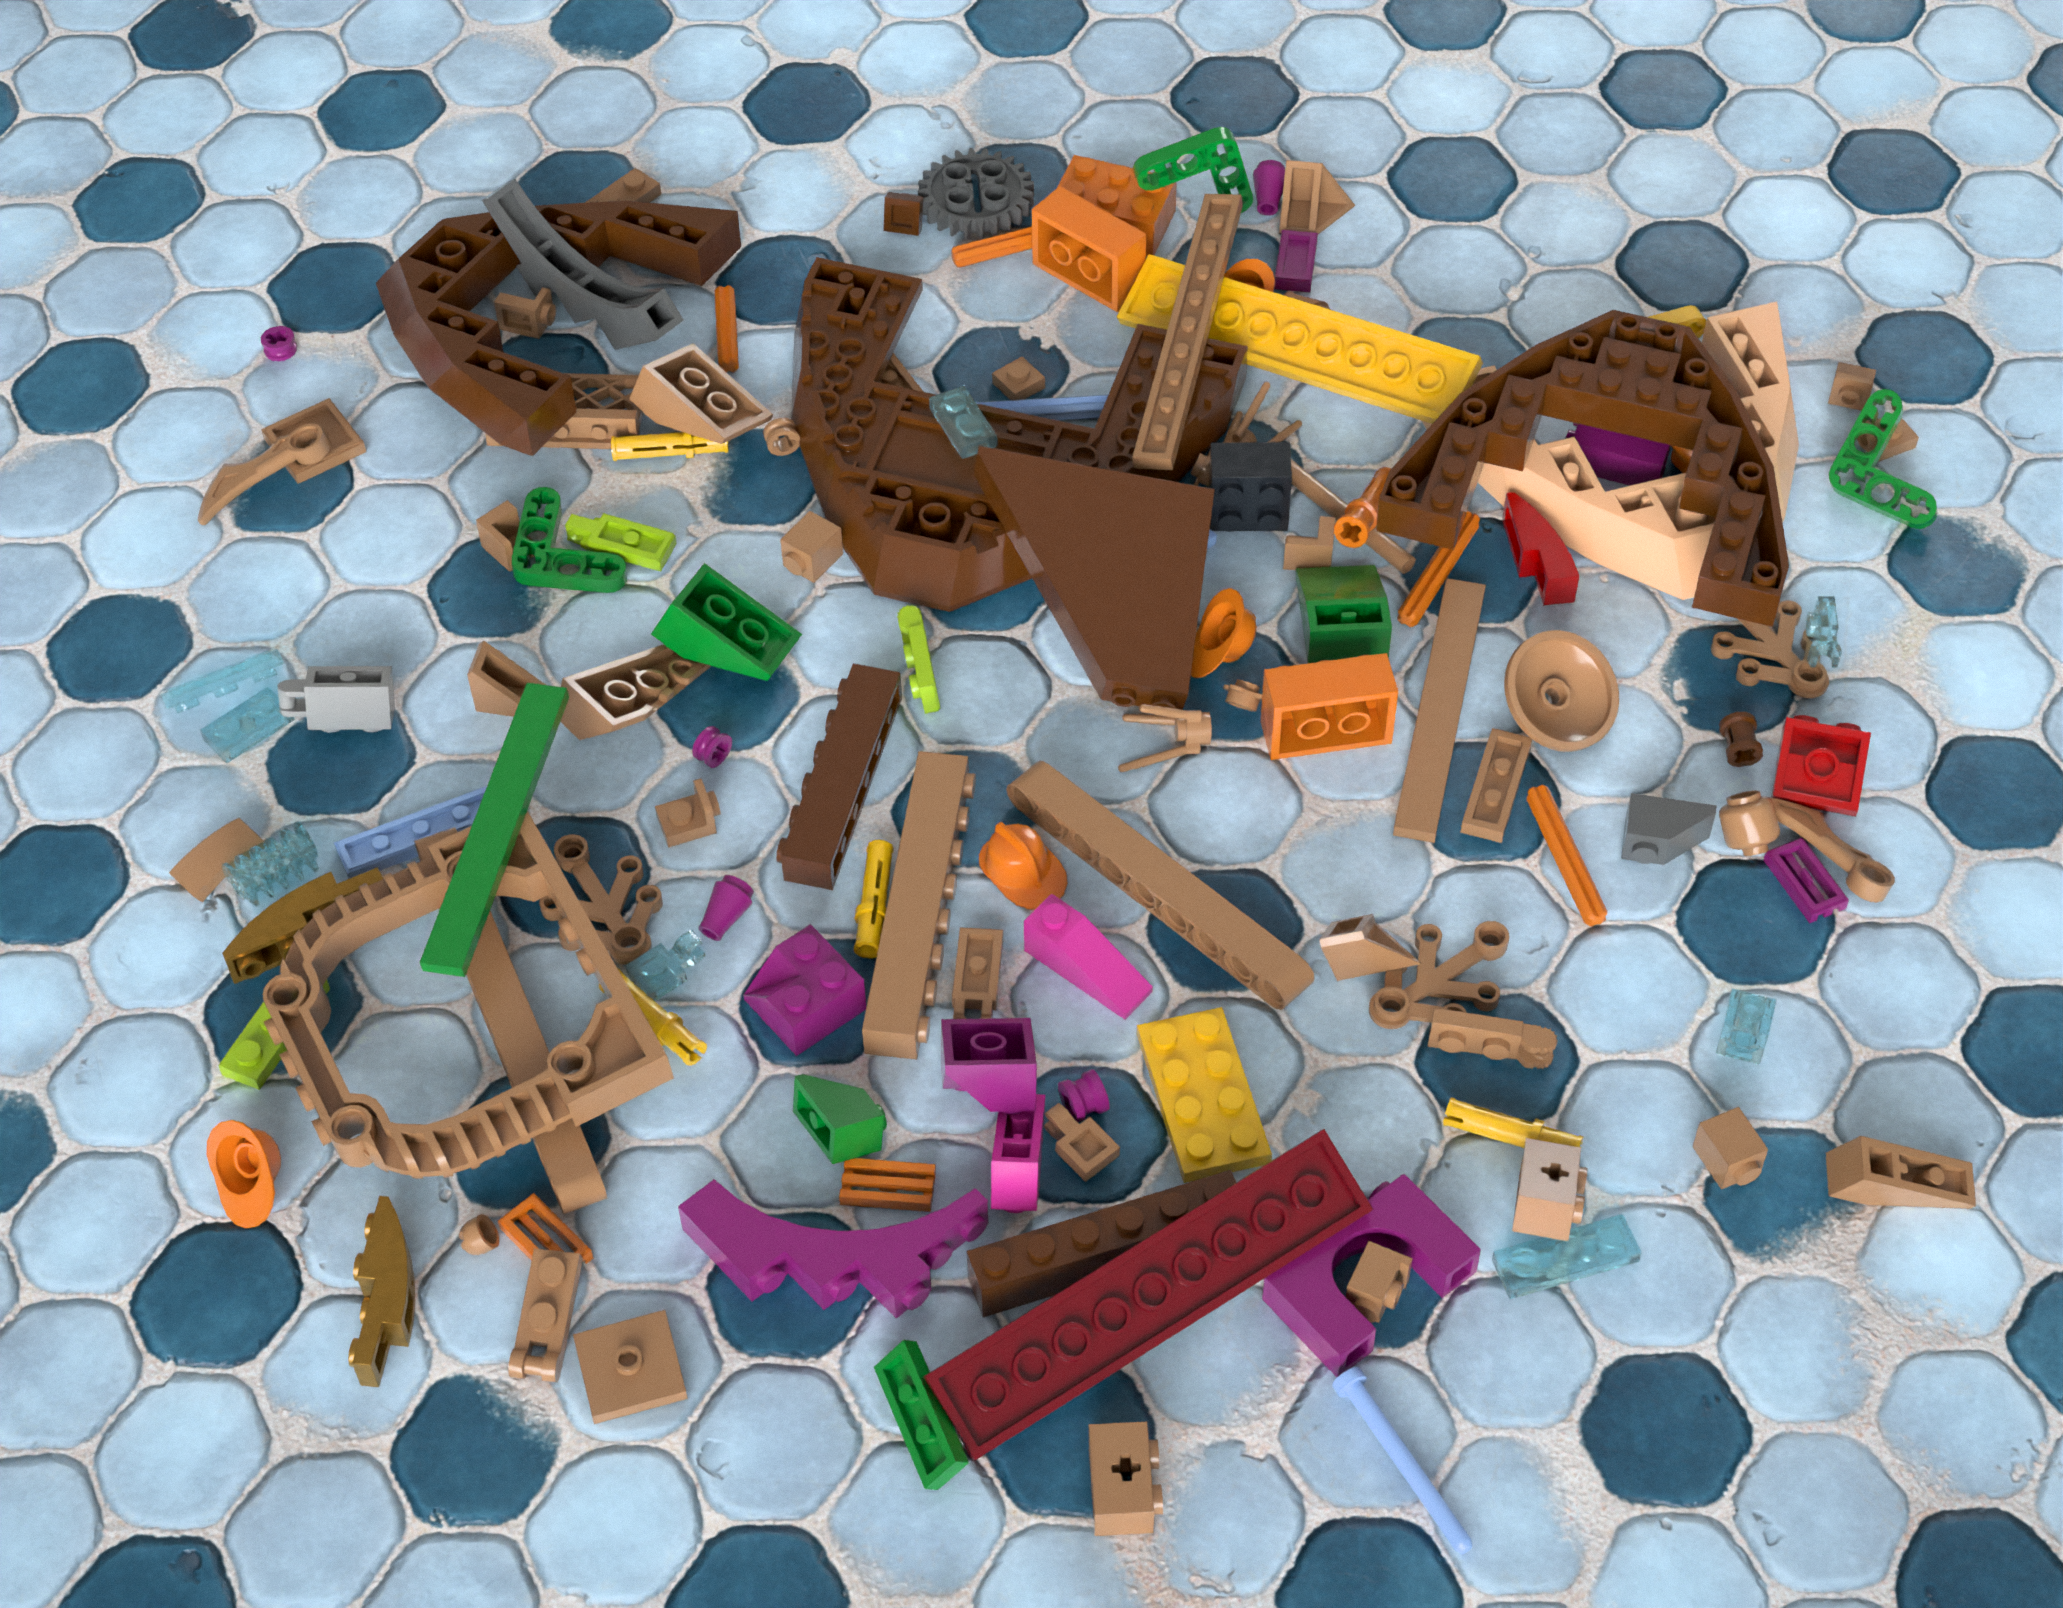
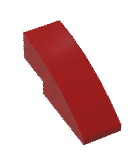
M1515 492L1506 493L1502 521L1519 578L1535 576L1543 606L1574 603L1579 573L1563 540L1550 523L1532 505Z

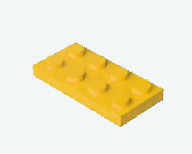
M1219 1007L1137 1025V1038L1183 1183L1199 1180L1228 1170L1236 1172L1259 1167L1272 1161V1152L1223 1008Z

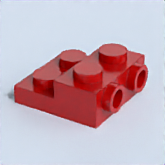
M1797 715L1794 718L1786 717L1782 727L1771 797L1797 803L1812 809L1856 817L1871 732L1861 731V727L1851 723H1838L1836 726L1819 723L1817 718L1807 715Z

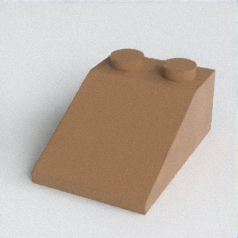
M694 343L643 365L629 398L656 424L720 444L770 421L774 415Z

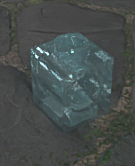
M1732 988L1715 1054L1760 1065L1768 1040L1777 999Z

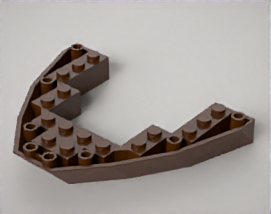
M626 200L535 205L536 209L550 226L573 249L596 267H599L608 257L612 256L703 286L741 248L738 211ZM486 212L442 219L398 258L376 282L393 335L432 392L500 445L534 456L577 412L571 376L504 353L498 321L470 312L520 263L519 258L491 214Z
M1611 310L1536 344L1460 393L1392 467L1381 492L1378 503L1376 531L1454 550L1484 463L1523 472L1543 415L1693 450L1684 480L1679 509L1713 516L1716 519L1699 573L1692 608L1773 627L1789 568L1774 466L1737 390L1689 326L1617 310Z

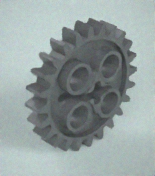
M969 148L968 155L963 156L961 152L956 150L955 158L953 159L942 155V164L931 162V171L924 170L923 179L918 181V196L923 197V215H927V222L929 224L937 222L938 231L949 227L950 236L952 237L961 231L964 232V239H968L971 233H977L978 238L981 240L984 238V232H990L993 236L998 235V229L1000 228L1011 232V223L1021 225L1022 216L1029 217L1030 207L1034 206V181H1031V173L1024 172L1023 163L1014 165V156L1003 160L1002 151H998L991 156L988 155L987 148H984L981 154H975L974 149ZM972 174H976L978 178L980 213L975 212Z

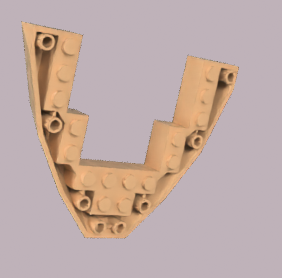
M1777 302L1707 317L1702 344L1737 390L1774 466L1783 522L1787 510L1799 441ZM1496 367L1481 368L1473 385L1496 371ZM1422 421L1426 430L1432 425L1431 423ZM1575 437L1538 445L1534 439L1523 472L1484 463L1477 483L1503 507L1506 493L1515 492L1532 505L1550 523L1567 547L1599 565L1681 600L1694 598L1699 573L1716 517L1679 509L1686 473L1605 492Z

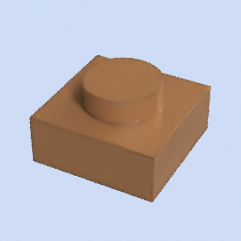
M1020 357L993 372L992 384L1010 400H1025L1045 388V377L1025 358Z

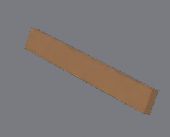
M1446 578L1393 836L1435 843L1486 585Z

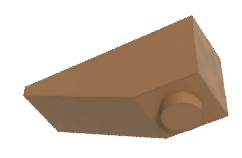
M1859 1136L1826 1152L1828 1194L1830 1197L1865 1205L1971 1209L1976 1206L1973 1166L1971 1162L1865 1136Z

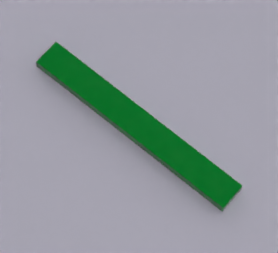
M526 683L419 962L422 970L425 972L465 977L568 703L570 696L566 687Z

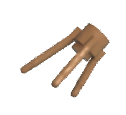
M1269 382L1263 383L1243 420V413L1241 411L1235 414L1222 443L1257 442L1256 436L1248 430V427L1271 386ZM1295 421L1268 442H1282L1302 426V421Z
M1142 704L1139 707L1141 712L1154 715L1124 714L1122 719L1125 722L1175 726L1176 741H1183L1184 745L1120 764L1118 770L1126 772L1186 754H1200V745H1210L1212 725L1210 712Z

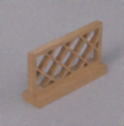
M564 373L571 376L574 397L577 399L575 401L577 412L542 447L611 449V436L640 435L639 429L643 411L629 400L632 393L625 396L620 392L624 389H634L639 375ZM588 387L599 388L588 395L582 391ZM608 397L615 400L606 406L598 403ZM485 433L487 446H502Z

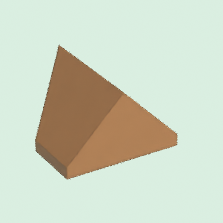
M1286 160L1279 234L1282 233V230L1320 234L1355 206L1323 163Z
M485 641L479 643L467 673L475 710L483 713L514 717L526 683L546 685Z
M1373 914L1331 922L1319 939L1321 949L1337 981L1422 964L1375 922Z

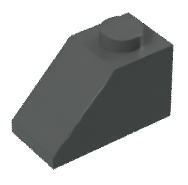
M1631 793L1625 818L1621 859L1633 860L1642 864L1665 865L1710 838L1717 805Z

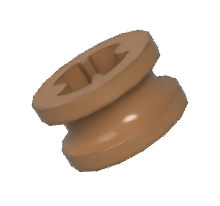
M778 418L765 426L763 435L771 454L784 456L793 453L799 447L800 435L796 431L797 426L793 420Z

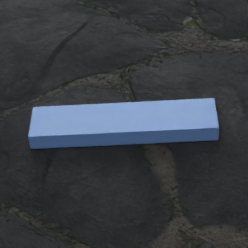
M487 786L334 842L348 879L377 867L381 871L418 857L414 843L415 840L453 827L459 832L472 826Z

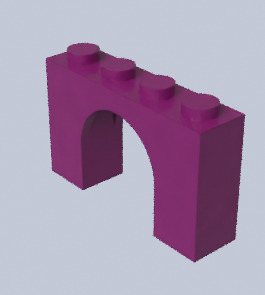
M1573 423V426H1576L1575 431L1569 429L1565 439L1575 437L1598 478L1631 486L1661 479L1664 474L1671 445Z
M1402 1174L1392 1183L1385 1181L1374 1189L1368 1200L1374 1210L1264 1278L1262 1300L1336 1377L1355 1366L1372 1353L1374 1348L1376 1328L1340 1292L1333 1278L1336 1268L1347 1258L1364 1252L1368 1241L1413 1258L1411 1267L1441 1298H1444L1477 1272L1481 1249L1405 1174Z

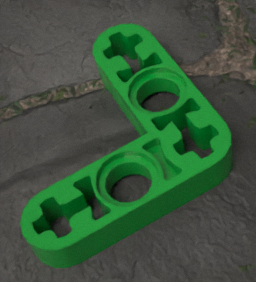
M1226 127L1213 128L1139 157L1133 166L1137 183L1144 190H1156L1210 170L1217 194H1231L1230 189L1237 188L1238 195L1242 197L1243 207L1241 213L1247 211L1253 203V194L1237 142L1231 130ZM1223 144L1226 153L1219 155L1217 145ZM1185 154L1194 155L1191 161L1187 163H1177V160ZM1169 163L1171 167L1166 168L1165 164ZM1226 167H1236V170L1228 176L1219 175ZM1154 170L1153 173L1148 174V171Z
M1878 390L1868 398L1830 468L1829 481L1831 487L1837 494L1915 529L1926 528L1936 520L1938 514L1936 500L1933 495L1875 468L1903 415V405L1899 395L1893 390ZM1886 401H1891L1894 412L1893 414L1886 412L1883 415L1880 426L1885 428V431L1882 432L1873 425L1879 415L1878 409L1875 406L1877 404L1884 405ZM1862 434H1872L1878 440L1874 450L1865 453L1857 450L1855 447L1856 439ZM1849 469H1854L1855 478L1864 483L1866 482V477L1871 476L1866 483L1864 494H1859L1861 486L1853 481H1848L1845 486L1841 485L1839 472L1847 473ZM1879 484H1889L1895 490L1893 498L1886 503L1876 502L1871 496L1872 490ZM1902 492L1908 493L1905 496L1906 502L1918 506L1921 501L1926 502V510L1929 513L1927 515L1920 513L1917 518L1912 517V509L1904 504L1900 505V511L1894 509L1901 501Z
M538 487L530 491L525 498L512 554L513 576L516 581L527 586L614 593L621 590L627 582L626 563L623 558L613 553L554 548L562 516L560 495L549 487ZM542 504H547L544 510V517L539 516L538 509H541ZM534 531H542L547 534L540 541H532L527 538V535ZM530 555H534L536 563L531 568H527ZM567 564H573L580 568L579 571L570 575L559 571L562 566ZM587 568H591V575H588ZM612 570L610 576H605L607 571Z

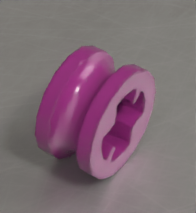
M286 326L269 328L260 337L261 344L264 347V355L272 361H285L295 355L297 351L294 333Z
M709 726L696 738L692 749L693 757L699 761L704 760V763L710 768H716L729 755L732 747V738L726 733L720 734V730L715 726Z

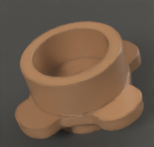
M1210 451L1207 456L1199 454L1191 471V475L1197 477L1194 483L1195 486L1201 483L1209 487Z
M1239 679L1236 680L1235 685L1230 684L1229 686L1224 684L1223 689L1228 691L1226 703L1251 712L1257 711L1259 702L1262 701V695L1258 694L1259 686Z

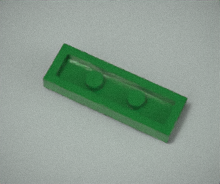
M903 1340L874 1366V1370L924 1489L939 1490L969 1464V1461L951 1420L923 1377L930 1373L917 1341Z

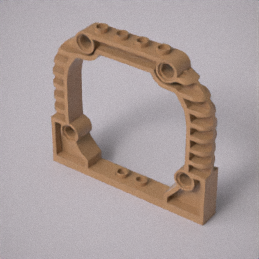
M528 811L496 896L516 897L535 902L550 894L563 917L558 920V924L568 944L577 942L581 950L575 953L586 976L595 974L608 999L596 1004L592 1018L578 1041L562 1042L551 1050L547 1058L548 1069L537 1076L453 1117L426 1125L390 1122L384 1108L375 1098L366 1094L349 1092L325 1044L321 1032L329 1022L331 1007L323 985L339 962L365 943L441 907L472 826L427 846L431 857L418 863L414 860L406 864V869L393 875L391 872L382 875V880L369 886L365 883L358 887L359 891L343 897V895L336 897L333 904L322 911L318 909L312 914L313 918L301 931L298 929L294 934V942L288 951L286 959L284 960L282 957L280 965L281 974L269 980L264 987L262 995L272 1017L263 1022L275 1046L282 1042L286 1046L287 1051L279 1055L290 1078L300 1075L303 1084L295 1088L306 1111L308 1112L315 1108L319 1115V1118L311 1122L323 1146L332 1142L344 1164L350 1167L361 1168L374 1163L376 1167L385 1172L390 1170L410 1175L415 1179L442 1175L444 1178L454 1176L453 1173L469 1168L472 1170L480 1167V1163L495 1156L498 1158L506 1154L505 1151L519 1144L525 1145L531 1142V1138L545 1131L549 1133L556 1129L555 1126L569 1119L577 1127L674 1079L667 1054ZM573 1070H578V1071L575 1072V1073L568 1074V1073H570V1072L573 1071Z

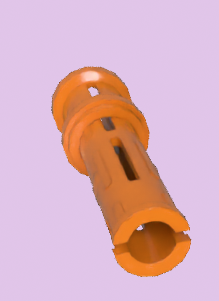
M1379 468L1360 498L1352 500L1347 505L1344 515L1336 521L1334 534L1342 545L1349 548L1361 547L1367 541L1369 531L1377 526L1379 498L1391 468Z

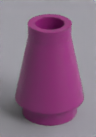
M1264 160L1257 165L1252 176L1257 199V211L1262 215L1271 216L1278 212L1284 188L1285 167L1279 161Z
M724 875L721 881H716L698 930L706 937L714 941H720L727 930L752 905L751 897L754 891L751 886L732 875Z

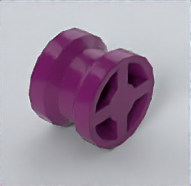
M1090 1069L1083 1072L1078 1080L1071 1081L1066 1079L1058 1083V1092L1062 1105L1078 1123L1084 1121L1086 1116L1092 1112L1102 1114L1110 1109L1105 1087L1095 1070Z

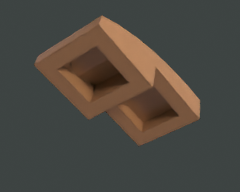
M237 818L200 842L171 869L169 874L193 897L203 902L230 871L240 876L268 844L243 820Z

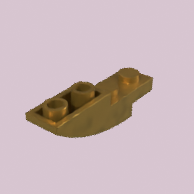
M378 867L340 883H336L332 872L326 873L289 892L262 911L239 932L222 953L234 984L246 979L255 978L267 970L280 966L282 957L284 960L286 959L288 951L294 942V934L298 929L301 931L313 918L312 914L318 909L322 911L333 904L335 898L340 895L346 897L359 891L358 887L365 883L369 886L382 880L383 877Z
M379 1196L375 1213H369L365 1223V1239L367 1242L364 1252L357 1254L353 1268L354 1280L359 1282L364 1296L360 1310V1321L363 1325L359 1338H353L351 1342L348 1360L350 1367H354L361 1386H380L390 1345L409 1347L414 1324L416 1300L415 1277L411 1255L397 1213L388 1196Z

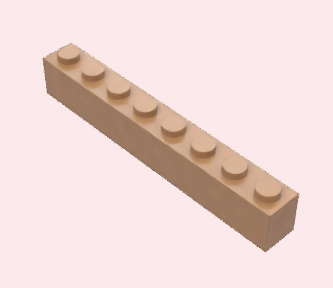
M918 751L862 1027L864 1054L917 1060L920 1043L928 1042L930 1017L925 1016L927 1006L934 1007L936 1002L937 980H932L934 970L941 971L944 945L939 944L941 934L948 935L951 911L946 909L947 899H955L957 875L952 874L953 866H961L963 840H959L960 831L967 832L970 808L965 806L966 798H974L976 774L969 773L968 756Z

